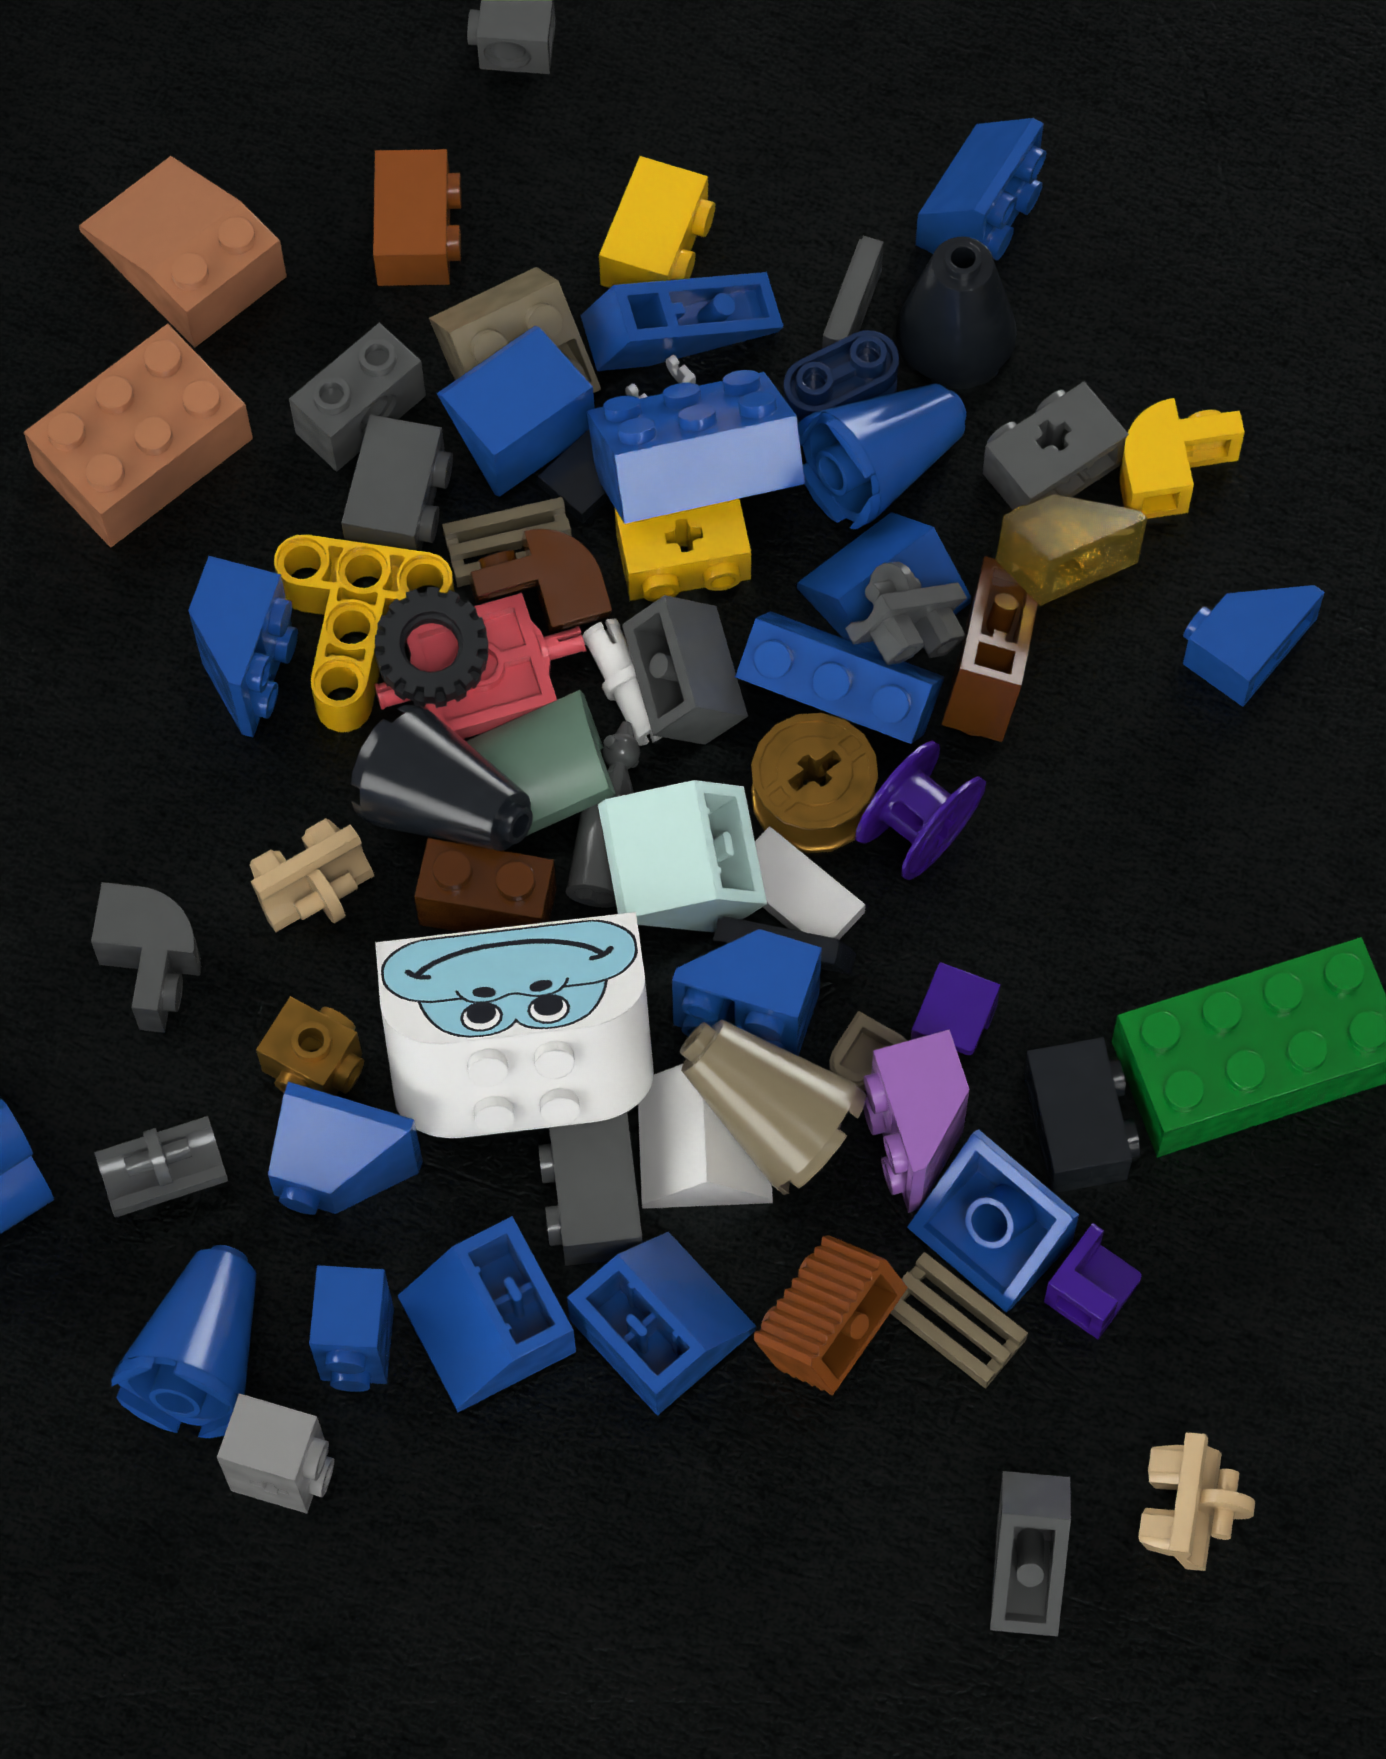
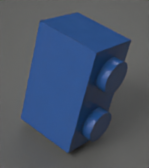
M317 1265L309 1345L320 1379L330 1381V1386L335 1389L362 1392L370 1389V1383L387 1384L394 1306L384 1269Z

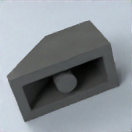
M1003 1471L996 1534L990 1630L1058 1636L1071 1523L1070 1477Z

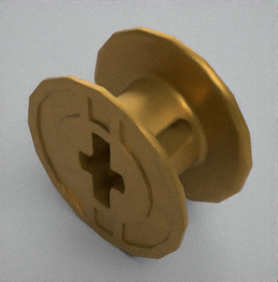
M824 713L795 715L774 725L761 739L751 764L753 812L764 831L770 826L799 851L804 853L831 852L855 840L856 829L861 817L876 794L875 786L878 780L876 754L866 736L848 721ZM808 779L809 783L803 786V781ZM826 779L825 785L820 787L819 784Z

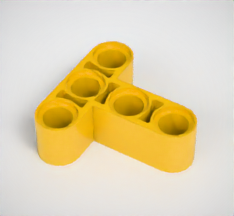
M295 535L286 539L278 546L274 555V567L276 573L281 574L286 600L292 601L293 609L324 615L311 675V689L317 715L328 729L337 732L353 731L360 728L371 714L376 693L374 684L378 683L380 674L375 656V635L377 634L378 622L381 616H385L389 611V605L395 599L401 601L406 598V592L425 585L438 587L441 593L447 594L449 590L455 592L451 568L448 562L441 556L430 552L313 535ZM302 568L318 570V572L307 579H297L291 576L295 571ZM371 576L379 579L375 585L368 588H359L352 585L357 579ZM350 632H362L368 635L363 641L356 644H347L340 641L345 634ZM348 687L356 691L350 698L336 701L328 698V695L338 688Z

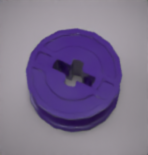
M933 740L918 747L894 770L871 800L856 829L855 840L863 844L876 839L889 827H892L912 843L903 861L901 876L907 880L922 874L952 844L978 807L985 792L986 781L978 776L965 782L952 794L933 781L930 775L937 763L940 752V745Z

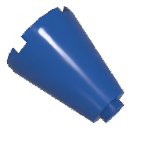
M934 383L817 411L805 417L797 424L800 446L803 445L807 463L803 464L805 486L813 500L836 523L846 518L852 521L851 529H859L874 521L963 436L966 409L961 398L954 391Z
M216 1245L211 1249H203L196 1252L117 1365L111 1380L112 1386L117 1384L120 1386L116 1398L123 1407L138 1418L174 1433H178L180 1424L183 1422L202 1426L198 1435L201 1438H215L225 1435L239 1393L245 1395L257 1277L255 1269L248 1263L247 1257L241 1251L225 1245Z

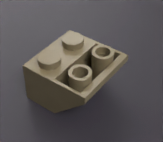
M537 267L429 318L455 380L533 326H538L593 386V393L601 390L559 281Z

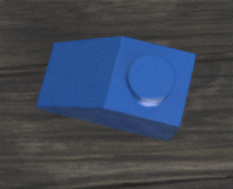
M1315 585L1226 593L1212 611L1204 606L1188 624L1183 634V637L1188 640L1183 665L1243 707L1317 620L1325 592Z

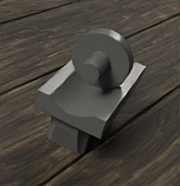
M901 562L883 563L873 571L870 582L865 589L866 598L874 606L872 613L866 620L852 622L845 628L853 644L874 641L886 665L902 663L912 658L922 648L925 649L929 658L944 656L966 637L953 611L967 597L959 583L921 588L919 579L914 576L913 572Z
M208 1116L157 1132L156 1128L144 1131V1137L94 1152L115 1218L228 1181Z

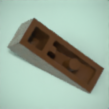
M984 556L964 631L966 637L961 642L942 720L943 726L961 730L971 736H982L999 742L1003 741L1022 686L1044 573Z

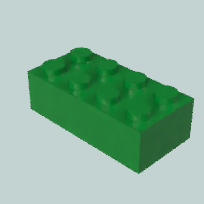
M1362 937L1117 1016L1112 1044L1121 1062L1122 1070L1156 1156L1161 1157L1386 1084V994Z

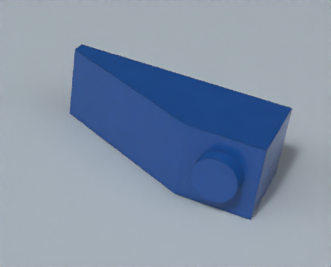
M767 272L613 285L580 315L597 371L652 366L665 362L672 355H675L678 359L777 333L783 328Z

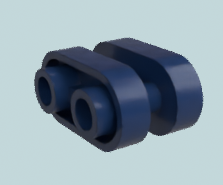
M859 331L794 363L785 375L783 396L796 414L797 423L817 411L896 393L899 364L897 347L889 337L880 332Z

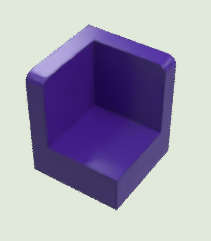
M940 962L912 1028L911 1040L950 1029L957 1052L972 1055L975 1052L983 1029L989 1028L996 1011L1000 984Z
M1092 1223L1049 1281L1044 1303L1096 1339H1099L1139 1285L1141 1273L1101 1245L1104 1230Z

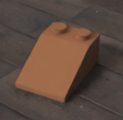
M172 156L168 157L79 225L80 232L194 348L287 277L280 240L240 200Z

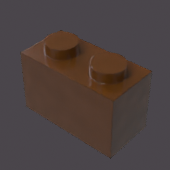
M428 838L414 896L419 925L457 932H469L550 922L557 889L554 860Z

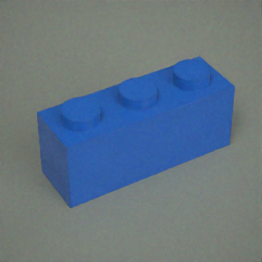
M771 611L755 618L735 676L738 679L910 744L924 735L945 678L907 662L886 665L878 651L859 644H853L851 641Z

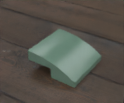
M581 690L467 740L470 746L529 796L533 820L527 835L588 809L605 799L617 796L600 749L604 747Z

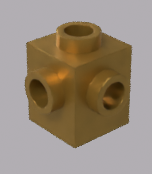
M290 996L256 1049L262 1071L276 1079L274 1083L283 1093L288 1082H292L335 1096L339 1091L346 1094L356 1083L364 1066V1059L360 1058L362 1051L358 1034L354 1031L355 1025L346 1016L332 1008L322 1007L319 1012Z

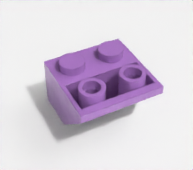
M950 1029L874 1050L872 1072L870 1075L864 1076V1085L867 1093L863 1107L865 1118L872 1135L883 1134L887 1156L881 1157L885 1180L891 1195L902 1193L908 1213L919 1210L924 1204L964 1130L970 1089Z

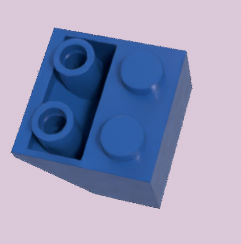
M1034 118L976 124L918 214L916 246L934 254L938 246L948 239L970 237L983 243L991 252L993 259L999 260L1011 241L1014 228L1011 225L1019 212L1025 215L1030 213L1042 190L1043 183L1037 180V175L1043 166L1047 154L1045 150L1041 149L1044 123Z
M208 556L188 610L202 664L240 733L245 736L254 737L260 718L268 719L275 707L278 683L274 682L279 665L281 662L288 664L296 648L298 629L292 627L290 619L292 601L286 600L281 574Z
M758 929L676 968L672 979L674 1026L681 1027L682 1032L689 1037L694 1029L703 1022L712 1027L716 1022L725 1020L798 1056L819 996L822 948Z
M513 1216L452 1246L398 1295V1300L457 1412L576 1352L574 1330Z
M669 1232L617 1254L567 1297L570 1321L657 1416L757 1329V1326Z

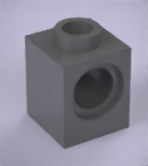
M481 0L480 10L470 9L467 40L468 45H477L479 68L550 74L556 25L554 0Z

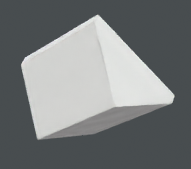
M683 1064L654 1074L650 1090L638 1104L642 1209L773 1203L772 1185L681 1071Z

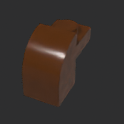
M526 530L522 537L526 557L517 559L514 550L495 553L478 560L481 569L470 573L469 581L476 603L536 587L549 634L609 618L612 612L602 573L591 552L575 538L556 530Z

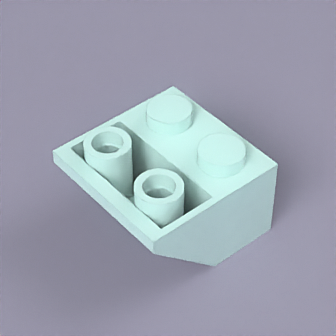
M692 780L605 799L598 804L618 914L636 912L638 925L715 932L718 918L722 919L725 916L742 920L767 905L744 786Z

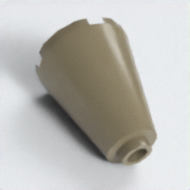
M725 1020L716 1022L712 1027L705 1022L701 1023L689 1035L680 1049V1053L686 1057L681 1069L683 1074L770 1184L783 1195L789 1194V1182L799 1189L828 1162L848 1136L840 1130L841 1122L846 1113L849 1111L858 1119L865 1104L866 1094L855 1083Z

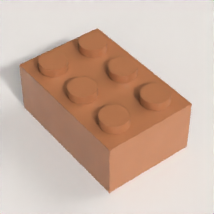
M168 323L24 431L34 466L110 548L253 439L246 404Z

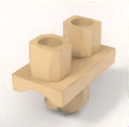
M325 818L306 829L302 837L306 850L291 859L286 860L280 851L269 850L251 860L250 867L254 876V880L251 883L267 921L275 932L300 918L304 920L322 909L331 922H338L346 916L339 899L357 890L359 884L375 876L363 852L360 837L351 824L343 829H339L333 822Z
M1186 1433L1184 1445L1151 1448L1148 1467L1150 1484L1155 1489L1177 1490L1175 1510L1145 1508L1141 1516L1139 1541L1147 1550L1174 1556L1185 1569L1206 1571L1210 1535L1222 1540L1231 1539L1233 1519H1249L1253 1517L1255 1500L1250 1496L1237 1492L1240 1473L1231 1469H1220L1222 1454L1219 1450L1207 1446L1208 1437L1206 1434Z

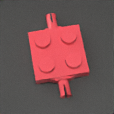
M522 593L474 606L478 616L483 619L488 638V660L486 669L481 675V681L475 689L471 688L467 691L466 697L458 702L453 699L448 701L447 706L436 708L435 704H426L422 708L432 712L464 739L485 733L556 701L557 698L550 679L551 660L579 652H586L579 626L543 637L540 629L530 618ZM423 624L414 629L406 639L410 663L422 671H442L452 664L458 654V640L451 630L440 624ZM385 682L374 684L381 710L411 701L408 698L405 700L395 695V691L391 686H387Z

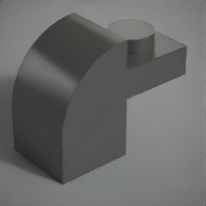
M102 882L91 939L99 965L138 969L131 1008L139 1030L165 1033L168 1012H178L183 989L182 974L201 975V958L191 924L182 908L170 897L157 890L140 886Z

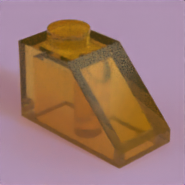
M1053 494L1029 505L1019 506L1012 512L1004 515L996 561L1041 606L1138 563L1147 517L1140 510Z

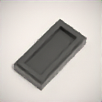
M866 236L859 239L823 333L822 349L860 331L882 272L883 241Z

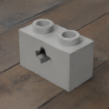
M239 1393L217 1455L231 1491L307 1514L313 1495L319 1497L325 1495L334 1468V1458L327 1456L329 1442L324 1439L317 1416Z

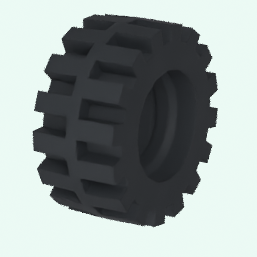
M427 587V592L418 593L417 589L406 592V598L403 600L395 599L389 605V611L386 615L381 616L378 622L377 634L375 635V656L382 679L387 686H391L395 691V695L402 700L408 698L414 701V705L425 707L426 704H435L436 708L447 706L448 701L455 699L458 702L465 698L467 691L471 688L475 689L481 681V675L486 669L488 660L486 627L482 617L480 618L476 613V608L469 601L466 603L462 601L458 593L451 590L447 594L441 593L438 587ZM435 623L443 625L451 630L458 640L459 649L457 657L450 666L442 671L426 672L419 670L410 663L405 655L406 639L414 629L423 624Z

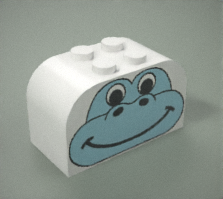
M636 912L375 942L380 1007L395 1105L401 1116L414 1119L416 1130L436 1137L464 1138L604 1121L634 1108L650 1090L654 1069L645 973Z

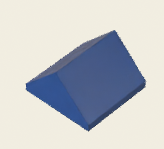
M533 326L437 393L494 494L499 497L567 450L589 429L587 410L595 408L593 386L538 326Z
M892 512L797 582V589L840 636L848 641H851L845 628L852 622L866 620L873 611V603L866 598L865 589L870 582L873 571L883 563L901 562L913 572L914 576L919 579L921 588L959 583L967 599L953 611L955 615L969 605L972 598L935 528ZM874 641L859 644L879 652Z
M978 1129L969 1137L907 1228L1004 1312H1008L1072 1244L1079 1214Z

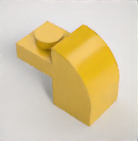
M1174 398L1160 401L1144 410L1135 419L1128 431L1129 435L1125 440L1120 468V489L1127 521L1188 513L1194 487L1190 468L1238 461L1245 433L1240 411L1221 413L1217 410H1203L1192 414L1188 418L1179 419Z

